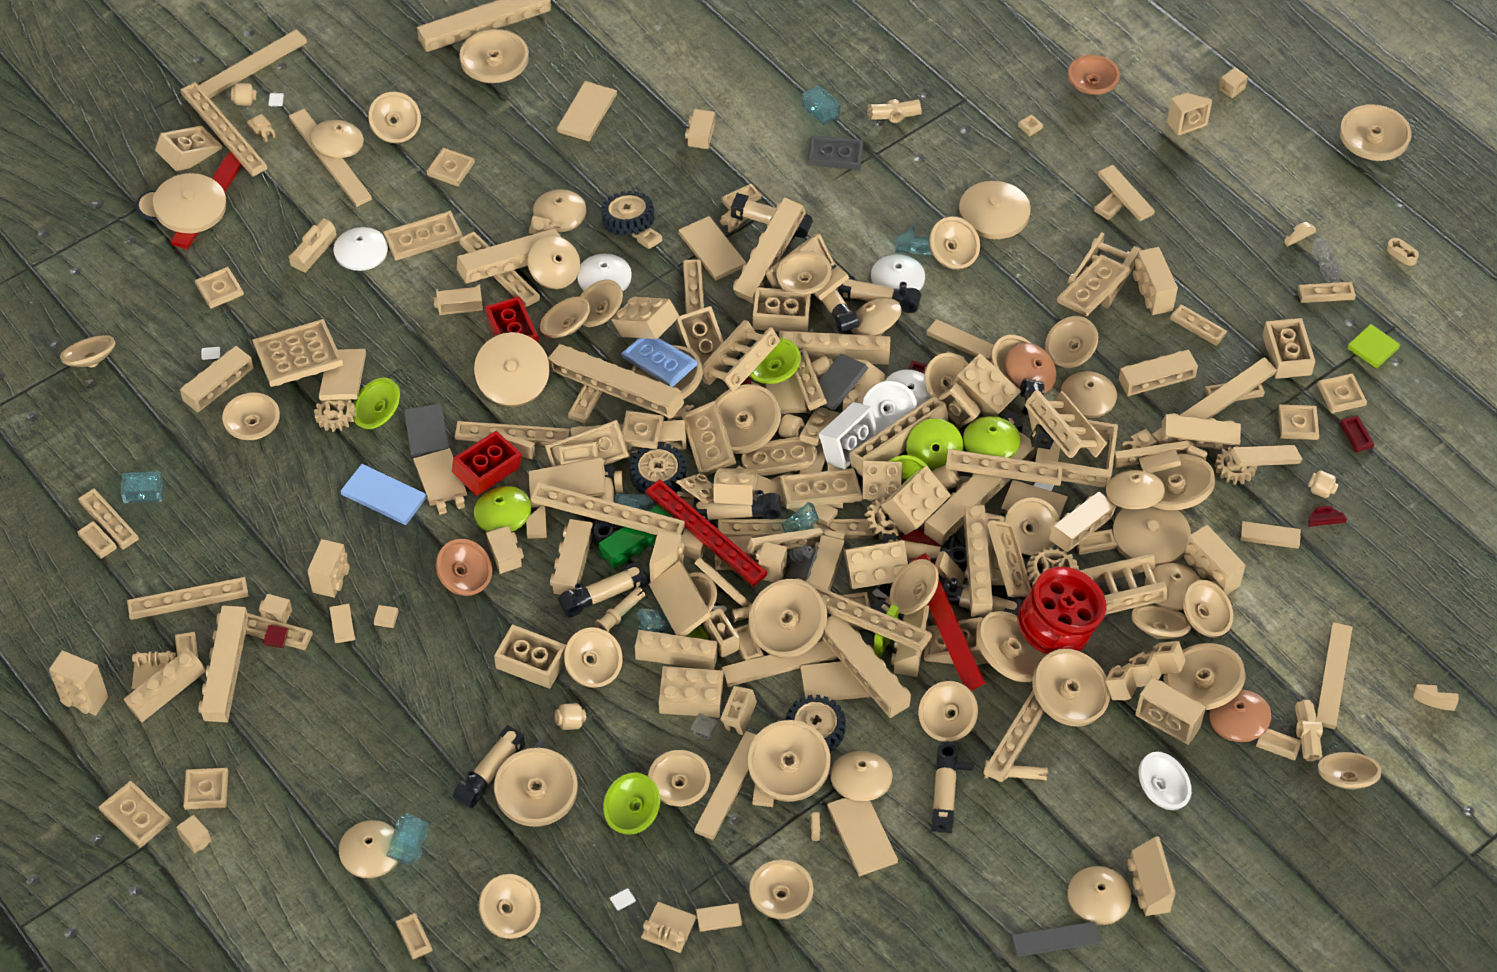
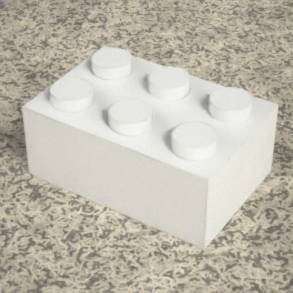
M853 402L819 433L827 464L830 463L835 467L846 469L851 464L849 453L878 434L871 406Z

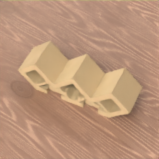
M1179 641L1161 642L1153 646V651L1147 654L1142 652L1129 659V664L1123 667L1118 665L1112 668L1105 680L1112 700L1124 701L1131 699L1136 688L1146 687L1152 677L1159 680L1161 674L1180 673L1186 659Z

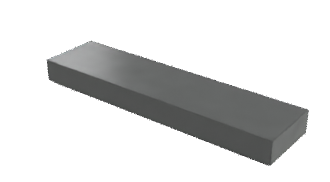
M1095 922L1015 934L1011 938L1016 957L1100 944Z

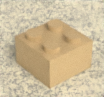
M321 539L308 568L312 593L335 598L337 591L341 590L343 577L348 574L350 567L347 563V553H345L344 544Z

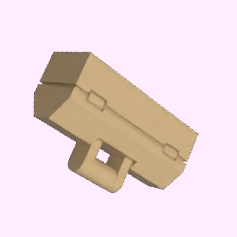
M323 219L317 226L313 225L302 237L303 241L289 256L292 267L306 273L337 238L335 227L329 220Z

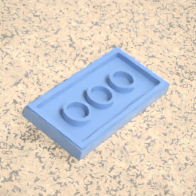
M638 338L621 353L623 359L670 387H673L698 365L696 360L660 338L657 340Z
M361 464L341 490V495L404 525H407L427 498L425 493L364 464Z

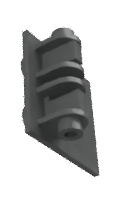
M804 545L788 551L787 568L783 580L808 579L811 575V569L816 560L819 547L812 548L811 546Z

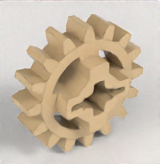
M351 399L321 400L322 404H316L317 409L314 410L315 419L319 427H324L325 431L329 430V428H332V432H335L336 428L342 431V426L349 427L348 422H354L353 417L356 416V409Z
M1228 447L1227 451L1222 449L1221 454L1217 455L1215 467H1217L1216 473H1221V479L1225 477L1227 478V483L1232 480L1234 485H1236L1237 481L1244 484L1245 480L1250 481L1251 477L1255 476L1257 466H1248V469L1247 466H1237L1230 452L1232 448Z
M884 498L872 502L867 507L869 511L864 514L868 517L864 522L870 525L867 530H873V536L879 534L880 540L883 538L884 533L898 536L902 532L881 507V504L885 502Z

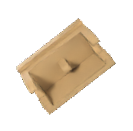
M733 687L720 719L728 731L731 730L732 726L736 728L738 734L744 735L757 703L753 689Z

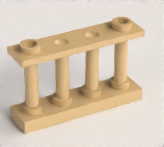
M1101 232L1098 238H1094L1090 251L1075 274L1070 275L1068 284H1071L1090 266L1092 261L1094 262L1099 257L1097 256L1099 250L1124 259L1123 265L1129 267L1132 272L1135 267L1138 251L1141 249L1134 246L1131 252L1126 253L1103 243L1105 234ZM1128 276L1102 301L1101 306L1109 308Z
M744 320L702 365V379L704 383L711 385L716 378H720L725 381L731 392H734L780 342L774 329L769 327L763 335L758 334L754 331L749 321ZM752 340L757 341L752 347L747 346ZM740 352L745 353L740 360L735 359ZM728 365L733 366L728 373L723 372Z
M1034 391L1026 402V408L1068 458H1073L1080 448H1087L1094 457H1097L1107 445V442L1063 391L1059 393L1054 401H1047L1040 391Z
M1154 553L1080 570L1096 583L1106 581L1111 593L1104 595L1107 605L1106 614L1167 600L1165 581L1157 583L1152 572L1155 569ZM1144 572L1149 585L1137 587L1133 574ZM1125 576L1130 590L1118 592L1114 579Z

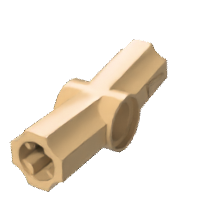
M890 100L886 104L869 105L868 118L889 119L892 123H898L904 117L920 115L922 111L921 103L919 100L901 103L898 100Z
M1302 700L1296 703L1295 711L1298 720L1296 733L1298 738H1301L1303 758L1306 761L1320 760L1322 758L1320 742L1323 731L1322 723L1317 721L1313 703L1310 700Z

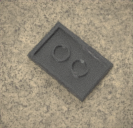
M811 136L808 165L860 170L864 140Z
M840 354L819 380L827 401L823 406L835 411L868 370V366Z
M441 404L404 409L411 458L448 449Z

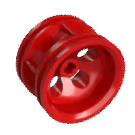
M1069 567L1050 568L1038 577L1031 589V593L1025 598L1019 608L1017 622L1020 632L1032 647L1046 655L1059 649H1072L1080 652L1105 617L1107 609L1106 599L1098 584L1085 573ZM1043 604H1051L1053 609H1046ZM1058 618L1063 620L1066 619L1068 624L1059 621Z

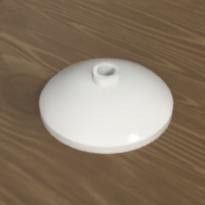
M368 227L350 229L341 234L334 244L336 260L343 267L351 270L362 271L374 268L385 259L388 253V243L384 235Z
M596 254L587 258L581 263L577 276L578 283L583 290L595 282L606 279L617 282L622 291L630 284V266L624 259L613 254Z
M895 254L885 256L878 260L871 270V282L876 285L899 289L900 282L904 281L907 283V288H916L920 291L925 282V272L921 264L906 255Z
M900 370L891 374L885 380L896 381L906 387H912L913 389L910 390L916 399L917 407L932 398L926 389L924 374L919 371ZM888 404L885 405V408L887 410L889 409Z
M883 381L874 385L868 390L862 401L863 405L871 406L878 433L917 408V402L911 390L896 381ZM888 404L889 409L887 411H884V406Z
M1152 752L1142 759L1139 765V779L1149 799L1167 810H1178L1184 807L1191 797V783L1182 765L1172 756L1162 752Z

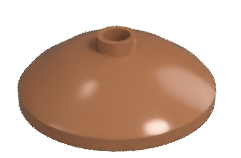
M1085 55L1071 63L1068 70V78L1076 89L1087 94L1098 95L1107 93L1117 86L1120 79V71L1117 65L1106 57Z
M1021 343L1008 352L1005 360V370L1009 380L1019 390L1025 378L1044 382V394L1053 387L1056 381V368L1052 358L1044 349L1032 343Z
M455 539L440 549L436 558V571L440 581L448 590L461 596H472L480 593L489 584L492 576V564L488 554L480 545L467 539Z
M1241 689L1239 694L1230 702L1210 709L1209 718L1213 729L1221 737L1234 742H1248L1259 738L1267 731L1271 722V710L1268 703L1260 695Z

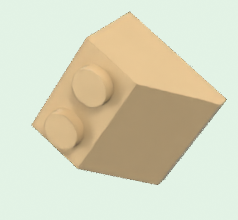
M1184 93L1171 98L1167 123L1177 136L1206 126L1212 100L1190 93Z
M957 382L937 398L947 405L948 418L958 429L974 420L981 412L976 402L971 400L965 393L964 388L959 386Z
M658 531L650 559V583L678 561L684 564L685 554L683 552L685 543H682V535Z

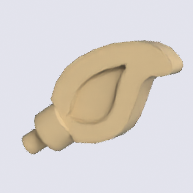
M688 404L682 405L672 419H682L681 415L691 411L694 408L693 404L690 406Z

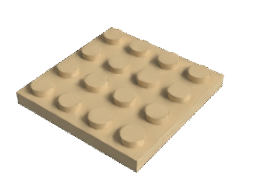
M324 319L253 339L255 350L270 387L279 386L286 382L299 380L303 377L316 375L320 372L343 366L342 359Z

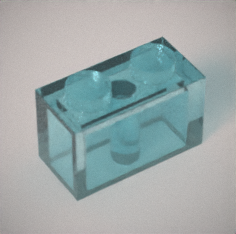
M819 84L802 93V106L822 125H826L840 116L841 106L839 101L834 99Z
M161 472L122 473L120 493L124 503L161 502L163 500L164 481Z
M408 813L398 819L386 856L407 866L418 861L422 855V843L425 842L428 836V831L426 830L429 823Z

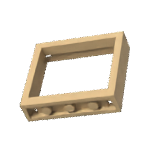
M1088 420L1104 440H1109L1106 469L1042 459L1043 448H1037L1035 462L1063 466L1061 481L1106 488L1112 475L1118 425Z

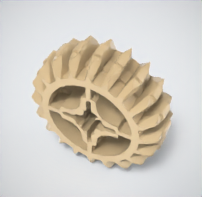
M1051 546L1048 550L1042 548L1040 552L1036 551L1034 556L1031 555L1026 566L1027 575L1032 587L1041 575L1038 571L1039 567L1042 568V572L1054 567H1069L1079 570L1077 560L1073 559L1072 554L1067 555L1066 551L1061 552L1059 547L1056 550H1052Z

